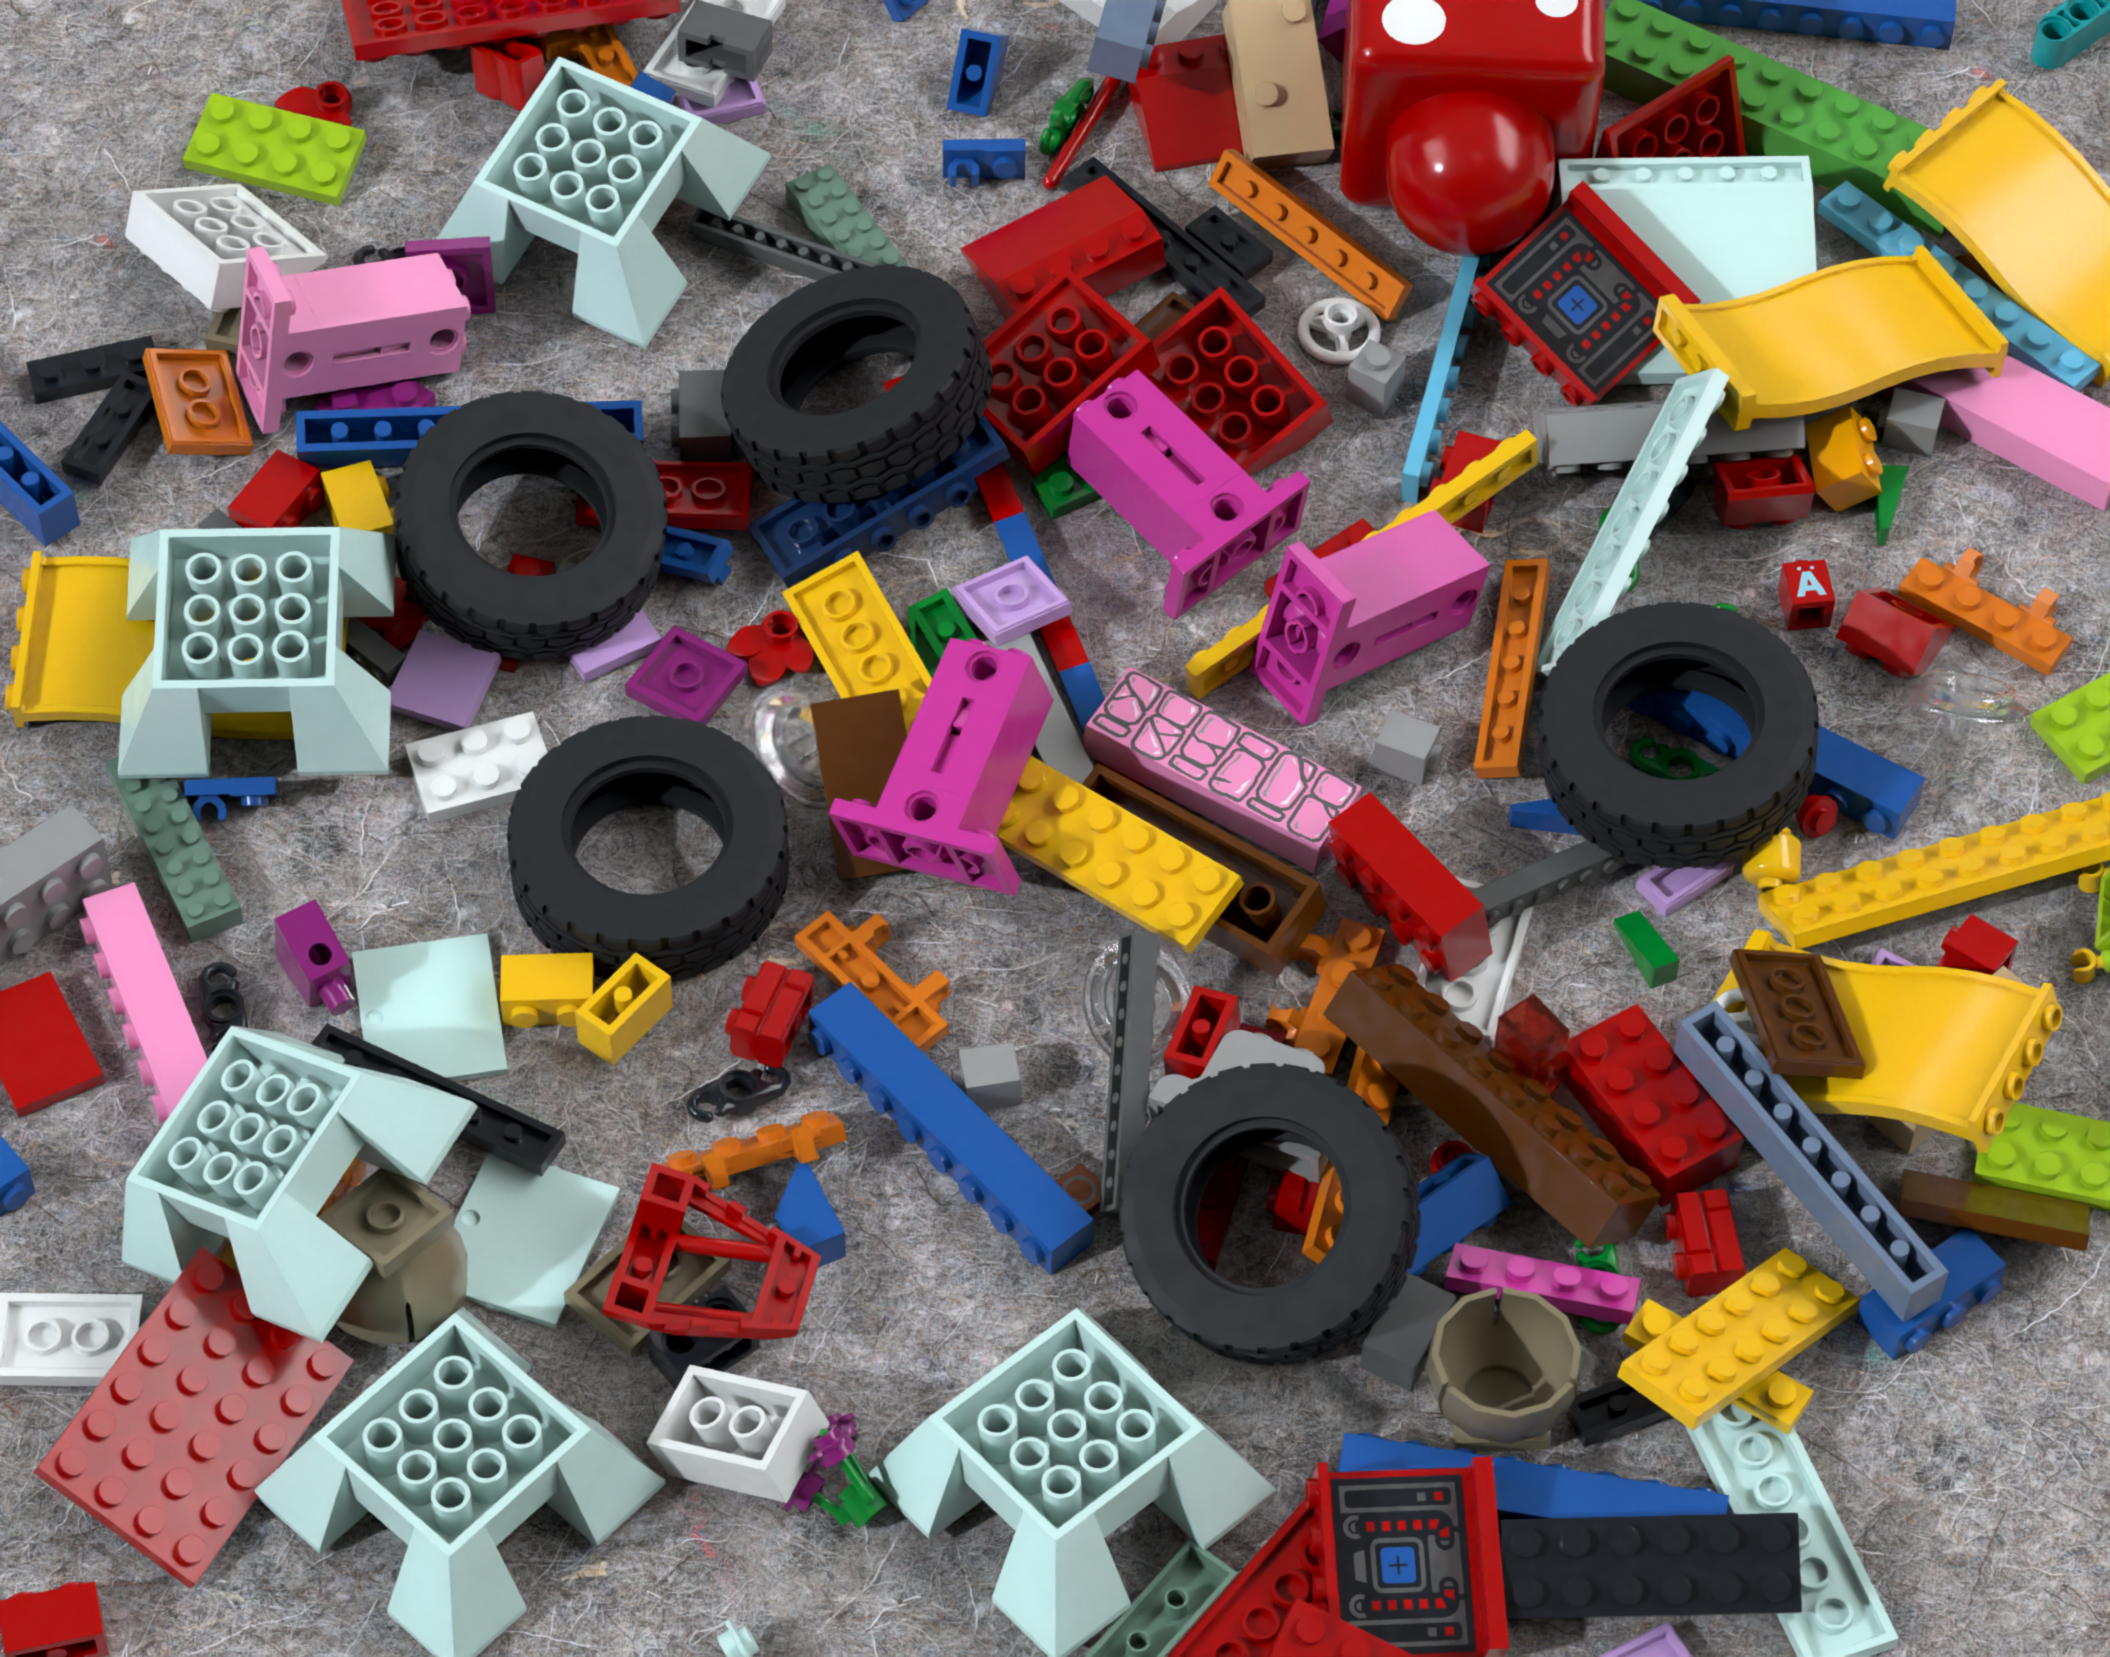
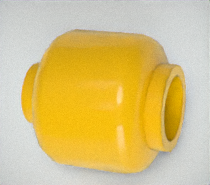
M1785 827L1778 835L1774 833L1772 840L1754 851L1750 850L1745 853L1742 862L1744 879L1750 884L1757 886V891L1760 893L1772 891L1780 885L1795 884L1801 876L1802 847L1800 840L1791 834L1789 828Z

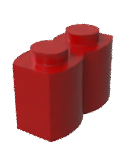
M509 38L506 42L500 44H489L486 42L469 44L476 90L488 96L489 99L502 100L507 105L513 106L515 110L522 111L546 76L542 51L532 45L517 43L513 38Z

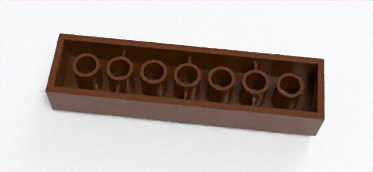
M1400 964L1351 970L1323 1013L1327 1019L1482 1155L1489 1156L1493 1165L1589 1249L1632 1239L1662 1196L1660 1192L1650 1185L1652 1181L1647 1174L1638 1168L1628 1166L1617 1156L1618 1152L1610 1142L1603 1138L1595 1137L1583 1126L1584 1122L1579 1115L1570 1109L1560 1107L1549 1097L1550 1092L1543 1084L1534 1079H1528L1516 1068L1517 1064L1511 1056L1491 1047L1482 1039L1483 1033L1476 1026L1469 1022L1461 1021L1449 1010L1450 1005L1444 998L1435 993L1428 992L1416 982L1418 978L1409 968Z

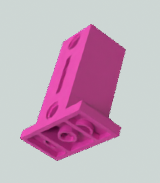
M1138 369L1126 378L1119 377L1107 387L1105 393L1093 401L1090 399L1084 401L1073 414V425L1069 438L1066 463L1170 562L1171 571L1169 581L1165 587L1167 591L1163 610L1174 621L1300 528L1311 482L1305 475L1298 470L1286 480L1279 478L1265 491Z
M1435 509L1322 559L1315 556L1301 541L1287 546L1249 671L1304 727L1317 721L1326 690L1469 626L1490 564Z
M950 637L877 806L875 807L870 802L862 799H853L850 802L835 798L828 814L854 856L1011 896L1016 895L1021 879L996 834L1053 703V698L1033 658L1028 653L1016 648H1009L1007 651L993 648L987 643L974 638L964 641Z

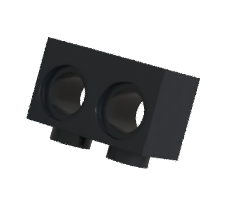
M726 1285L713 1293L707 1292L700 1295L690 1305L748 1312ZM654 1330L647 1334L649 1359L675 1390L689 1365L724 1372L760 1348L759 1339L675 1336ZM678 1348L690 1349V1351L681 1354L672 1352Z

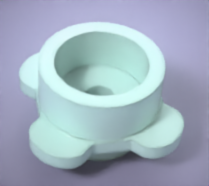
M730 1619L725 1621L728 1630L718 1635L717 1639L727 1657H753L754 1654L760 1651L755 1639L745 1625L738 1629L732 1624Z

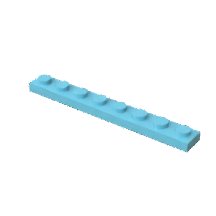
M1847 180L1819 201L1818 214L1877 257L1911 256L1914 254L1916 246L1923 245L1954 281L1960 285L1977 307L1983 311L1984 315L2000 333L2005 336L2009 342L2008 352L2022 363L2078 392L2098 376L2101 364Z
M1493 254L1462 257L1403 469L1400 500L1417 503L1421 487L1429 488L1434 467V463L1429 462L1430 454L1438 456L1443 433L1442 430H1438L1439 422L1447 423L1451 398H1446L1448 390L1456 391L1460 374V367L1455 366L1457 359L1464 360L1469 335H1465L1464 331L1465 328H1473L1477 308L1471 301L1473 295L1470 293L1473 282L1479 276L1481 278L1486 276V273L1481 272L1482 266L1490 267Z

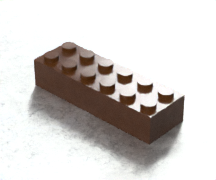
M1097 763L1082 783L1083 786L1241 876L1244 885L1203 938L1278 978L1327 909L1320 883Z

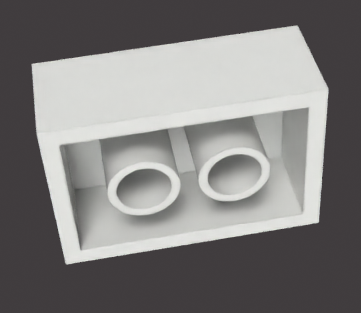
M689 1365L646 1444L668 1476L787 1503L809 1463L807 1457L814 1451L815 1445L812 1440L819 1434L822 1428L827 1429L830 1423L808 1390Z

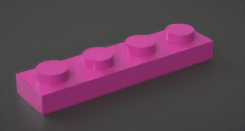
M1455 1243L1446 1274L1445 1289L1473 1294L1496 1287V1299L1500 1300L1502 1287L1536 1293L1561 1312L1629 1325L1634 1317L1641 1279Z

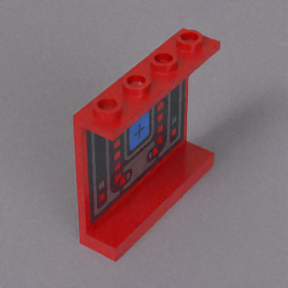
M1583 180L1570 191L1567 200L1484 278L1479 276L1473 282L1470 293L1473 295L1471 301L1484 316L1489 317L1492 315L1503 326L1501 332L1513 346L1519 347L1522 345L1532 356L1530 361L1534 368L1546 378L1551 375L1562 386L1560 393L1572 406L1596 405L1662 343L1653 332L1660 296L1675 294L1683 304H1700L1701 302L1682 280Z
M1493 1456L1473 1457L1469 1466L1463 1468L1328 1472L1327 1462L1317 1463L1312 1478H1306L1305 1481L1307 1508H1315L1316 1526L1309 1527V1550L1311 1556H1318L1320 1573L1313 1574L1312 1577L1314 1604H1322L1323 1611L1417 1657H1504L1509 1650Z

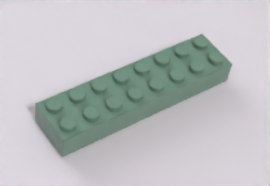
M831 164L785 183L786 201L820 245L878 265L910 267Z
M119 756L105 761L108 778L190 943L243 924L241 907L176 778L119 779Z
M1189 1539L1133 1601L1131 1607L1117 1619L1084 1657H1167L1238 1576V1572L1207 1550L1204 1551L1192 1539Z

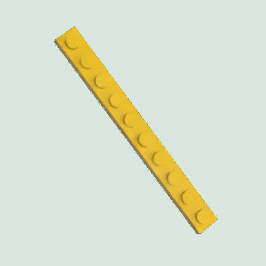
M1527 429L1514 438H1506L1491 454L1480 461L1476 460L1470 463L1463 470L1462 474L1447 484L1438 485L1426 499L1413 508H1405L1396 516L1394 521L1379 531L1369 533L1363 540L1434 509L1450 525L1538 464L1537 439ZM1269 603L1259 611L1257 616L1242 626L1233 627L1221 641L1208 650L1204 649L1197 652L1190 659L1189 663L1185 665L1188 690L1198 700L1251 664Z

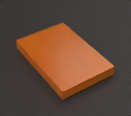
M145 348L142 359L167 453L187 455H250L254 445L228 351Z

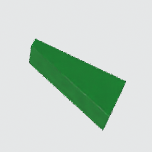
M1882 465L1883 473L1879 475L1882 493L1872 497L1877 545H1886L1909 466Z
M1639 910L1613 920L1614 927L1650 989L1676 980L1680 959Z

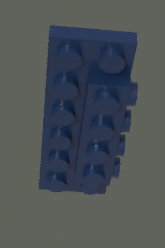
M982 414L974 430L958 446L955 452L942 463L940 462L936 465L934 469L905 486L891 492L882 493L876 497L854 500L847 503L831 504L825 502L821 504L792 498L749 523L748 529L761 551L789 589L822 568L825 569L856 551H859L862 558L876 550L879 552L888 551L895 546L899 536L913 528L922 530L929 527L933 523L935 515L950 506L960 508L970 501L972 493L979 490L974 478L1010 458L1011 455L1005 443Z

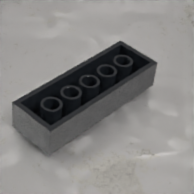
M1798 1513L1501 1520L1502 1571L1507 1620L1802 1613Z

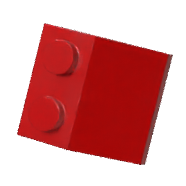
M1798 454L1789 457H1766L1713 463L1715 512L1722 526H1728L1733 529H1745L1751 527L1753 523L1770 521L1773 524L1786 525L1793 523L1795 519L1808 518L1815 494V485Z
M1881 587L1857 591L1836 638L1847 643L1844 649L1851 654L1866 660L1871 655L1885 662L1883 666L1885 671L1899 678L1907 679L1908 675H1922L1953 633L1956 625Z

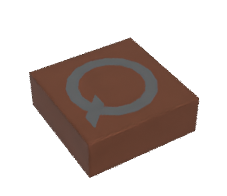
M1079 1163L1055 1181L1090 1216L1100 1210L1102 1182L1082 1163Z

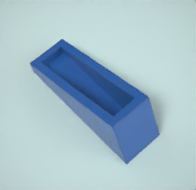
M1551 798L1510 804L1508 817L1510 827L1580 835L1575 831L1574 825H1569L1556 809V803H1553Z

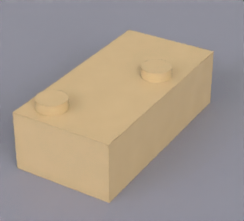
M1228 0L1222 12L1244 156L1260 169L1327 162L1335 148L1311 0Z

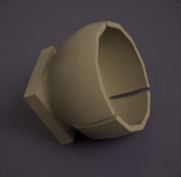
M380 1168L318 1216L320 1220L374 1262L373 1267L335 1323L341 1331L372 1344L409 1343L405 1308L406 1302H408L412 1318L413 1337L416 1342L436 1330L450 1316L457 1312L466 1300L468 1254L461 1235L454 1227V1211L409 1178Z
M1496 1287L1463 1296L1437 1322L1433 1331L1426 1365L1429 1383L1439 1410L1445 1418L1451 1421L1454 1449L1465 1448L1474 1452L1550 1449V1428L1568 1412L1578 1394L1583 1363L1582 1349L1568 1317L1540 1295L1517 1289L1502 1287L1496 1320H1494Z

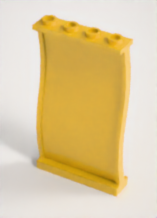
M2000 78L1989 88L1985 85L1979 87L1968 99V105L1962 110L1958 106L1953 108L1944 117L1940 124L1941 127L1936 131L1931 128L1926 130L1914 144L1915 148L1909 153L1905 150L1900 151L1887 166L1890 173L1883 188L1887 192L1896 188L1924 208L1969 250L2008 298L2101 364L2099 374L2093 381L2102 388L2110 381V188L2085 158L2054 127L2031 108L2006 92L2005 86L2007 82Z
M1923 245L1916 246L1914 254L1911 256H1881L1854 260L1826 267L1761 293L1729 301L1707 304H1683L1675 294L1660 296L1653 326L1655 335L1688 375L1717 367L1730 376L1723 389L1726 392L1725 399L1717 410L1734 431L1749 429L1751 421L1755 418H1785L1816 413L1845 405L1909 379L1936 372L1961 368H1985L1993 378L2000 377L2009 345L2005 336L2000 333L1984 315L1983 311L1977 307L1960 285L1954 281Z
M33 551L31 567H24L22 573V592L27 594L25 606H18L16 615L17 632H21L19 645H13L11 649L10 665L11 670L15 671L14 684H7L5 690V709L12 711L16 727L25 728V724L28 721L51 720L121 723L122 695L153 651L155 638V620L128 621L126 617L130 558L101 556L44 557L42 551ZM343 617L342 651L344 653L346 652L349 617ZM253 658L245 659V660H243V661H249V660H252ZM291 712L212 713L211 736L266 740L294 739Z
M1759 929L1753 931L1743 948L1809 953L1800 949L1795 950L1791 946L1779 943L1774 940L1771 932ZM1821 956L1866 1067L1862 1079L1780 1074L1812 1113L1868 1115L1902 1120L1970 1140L1976 1145L1978 1152L1987 1153L1995 1136H1999L2002 1133L2006 1116L2012 1105L2021 1098L2025 1082L2033 1067L2041 1062L2044 1047L2051 1034L2056 1032L2061 1025L2063 1010L2061 1005L2058 1004L2053 985L2044 982L2041 988L2038 989L2010 979L1976 971L1935 966L1870 965ZM1732 968L1712 1002L1722 993L1739 988ZM1739 1001L1729 1005L1725 1011L1727 1013L1744 1012L1747 1006L1745 1001Z

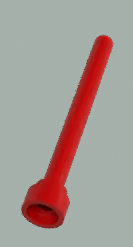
M1109 76L1104 78L1044 176L1042 184L1045 189L1052 191L1058 187L1122 80Z

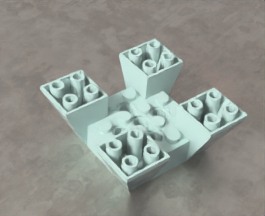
M559 56L475 178L437 239L490 236L494 282L501 285L509 276L535 235L577 253L578 260L572 308L573 317L645 349L687 286V280L652 234L653 229L675 197L730 221L771 159V155L769 152L701 117Z
M345 527L161 529L132 538L130 543L126 617L128 621L155 620V638L153 651L122 695L118 761L119 779L209 777L212 713L291 712L299 776L389 775L391 692L342 651L343 617L394 616L395 535ZM253 658L252 660H249V661H243V660H245V659Z
M231 1025L126 1179L122 1261L130 1267L174 1283L201 1246L214 1255L225 1238H230L251 1313L255 1317L322 1343L373 1267L374 1262L316 1215L355 1157L363 1162L427 1185L478 1107L472 1101L404 1077L343 1064L345 1059L340 1054L278 1032Z
M464 1307L455 1312L309 1439L254 1490L258 1495L257 1499L320 1555L369 1511L408 1545L387 1608V1613L435 1657H476L527 1611L526 1605L496 1546L544 1503H547L597 1547L666 1485L665 1479L600 1423L556 1400L529 1377L526 1372L530 1370V1364Z
M1078 1308L1071 1311L928 1417L867 1474L871 1483L929 1540L982 1500L1016 1531L995 1586L992 1602L1048 1657H1067L1131 1607L1129 1597L1104 1538L1151 1502H1154L1205 1551L1277 1495V1489L1214 1430L1171 1397L1149 1376V1370L1086 1311Z

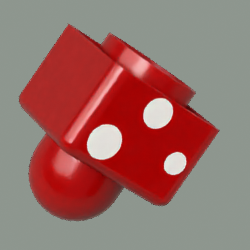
M1348 0L1342 62L1340 189L1343 195L1350 202L1359 206L1394 208L1399 219L1409 232L1429 247L1443 253L1463 257L1483 256L1504 250L1518 242L1534 228L1543 214L1551 215L1558 159L1593 158L1605 77V0Z

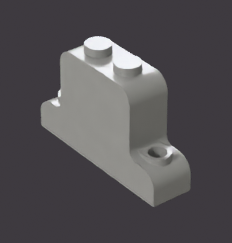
M1234 1030L1222 1038L1200 1077L1191 1079L1182 1075L1171 1074L1157 1081L1148 1097L1151 1121L1155 1116L1159 1117L1163 1112L1162 1108L1179 1093L1183 1095L1189 1090V1086L1207 1076L1211 1078L1218 1076L1219 1071L1241 1065L1244 1068H1250V1064L1276 1063L1277 1066H1283L1285 1063L1308 1068L1309 1072L1318 1071L1325 1074V1066L1320 1058L1307 1049H1295L1281 1044L1263 1033ZM1282 1141L1258 1144L1236 1154L1282 1172L1289 1170L1305 1177L1309 1182L1315 1181L1319 1184L1329 1161L1326 1156L1308 1146Z

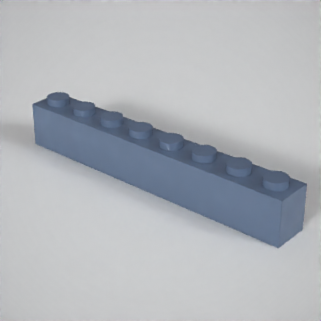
M1714 1001L1679 1021L1673 1052L1900 1320L1904 1323L1940 1301L1949 1271L1782 1076L1772 1073L1768 1060L1717 1001Z

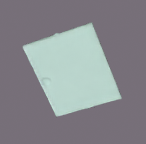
M488 933L428 942L419 941L413 944L352 952L363 1040L452 1081L508 1074Z
M488 1152L456 1216L454 1227L461 1235L468 1254L466 1300L483 1305L489 1310L496 1309L556 1329L567 1307V1304L564 1302L563 1293L581 1277L620 1194V1188L562 1170L557 1166H549L541 1177Z

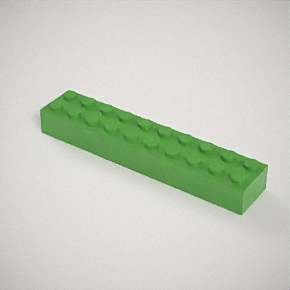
M1613 0L1605 11L1604 89L1645 106L1729 54L1734 57L1746 152L1754 156H1809L1813 182L1834 190L1847 180L1903 222L1942 239L1948 230L1944 225L1896 188H1893L1890 192L1883 188L1890 173L1887 169L1890 161L1900 151L1905 150L1909 153L1914 149L1917 139L1929 128L1638 0Z

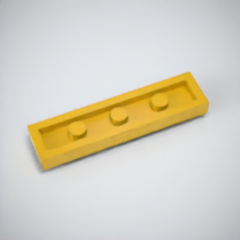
M1647 1298L1624 1331L1622 1342L1638 1351L1684 1318ZM1776 1370L1733 1401L1732 1404L1789 1435L1812 1401L1814 1390Z

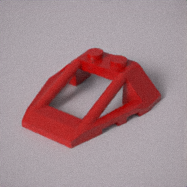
M652 1162L601 1314L646 1329L675 1336L770 1340L796 1337L821 1255L774 1225L771 1229H768L746 1215V1207L733 1199L730 1203L724 1201L710 1192L711 1185L699 1177ZM690 1206L757 1243L679 1234L687 1207ZM673 1252L769 1263L754 1312H738L658 1302L657 1299Z

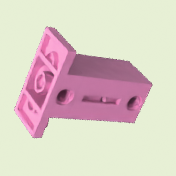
M264 246L247 248L235 380L263 434L279 431L281 413L286 411V398L459 371L461 354L465 353L467 348L464 330L465 322L471 316L469 300L465 295H461L456 286L452 269L446 268L439 253L281 276L278 264L271 261Z

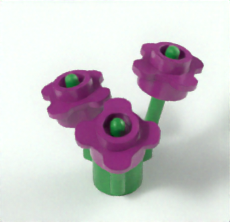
M835 1413L827 1416L826 1419L830 1424L827 1429L822 1428L819 1434L812 1440L815 1445L814 1451L807 1457L809 1462L818 1459L824 1468H829L836 1463L840 1465L851 1482L837 1496L843 1504L839 1507L820 1493L827 1480L815 1473L820 1466L818 1462H815L808 1472H803L783 1508L784 1511L788 1512L794 1505L805 1513L813 1503H816L832 1514L842 1527L852 1521L860 1529L888 1505L881 1493L871 1483L853 1453L856 1448L855 1442L859 1438V1434L855 1429L857 1426L854 1421L856 1417L853 1413H848L844 1416L841 1413Z

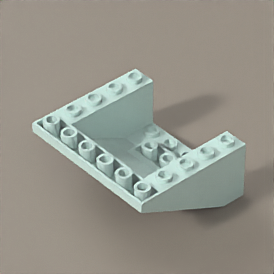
M1809 156L1558 159L1551 214L1567 200L1570 191L1583 180L1701 300L1700 304L1729 301L1754 295L1816 272L1814 197ZM1661 343L1617 385L1674 384L1676 379L1688 376V374L1664 344Z

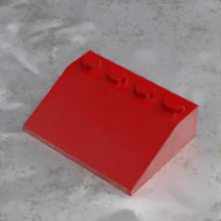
M1225 34L1154 45L1147 70L1139 68L1135 84L1126 81L1154 172L1219 162L1225 149H1235L1244 156Z
M1728 54L1605 129L1595 158L1746 156L1734 57Z
M1107 175L960 248L962 255L1006 321L1066 267L1103 299L1166 267L1162 236L1144 210Z
M1066 267L983 341L989 353L993 372L990 397L987 400V406L983 415L1005 443L1010 455L1036 478L1069 448L1073 414L1079 405L1090 399L1093 401L1098 398L1119 377L1126 378L1138 369L1148 378L1161 365L1151 340Z
M1222 286L1152 341L1161 366L1147 379L1249 476L1298 451L1334 422L1327 402Z

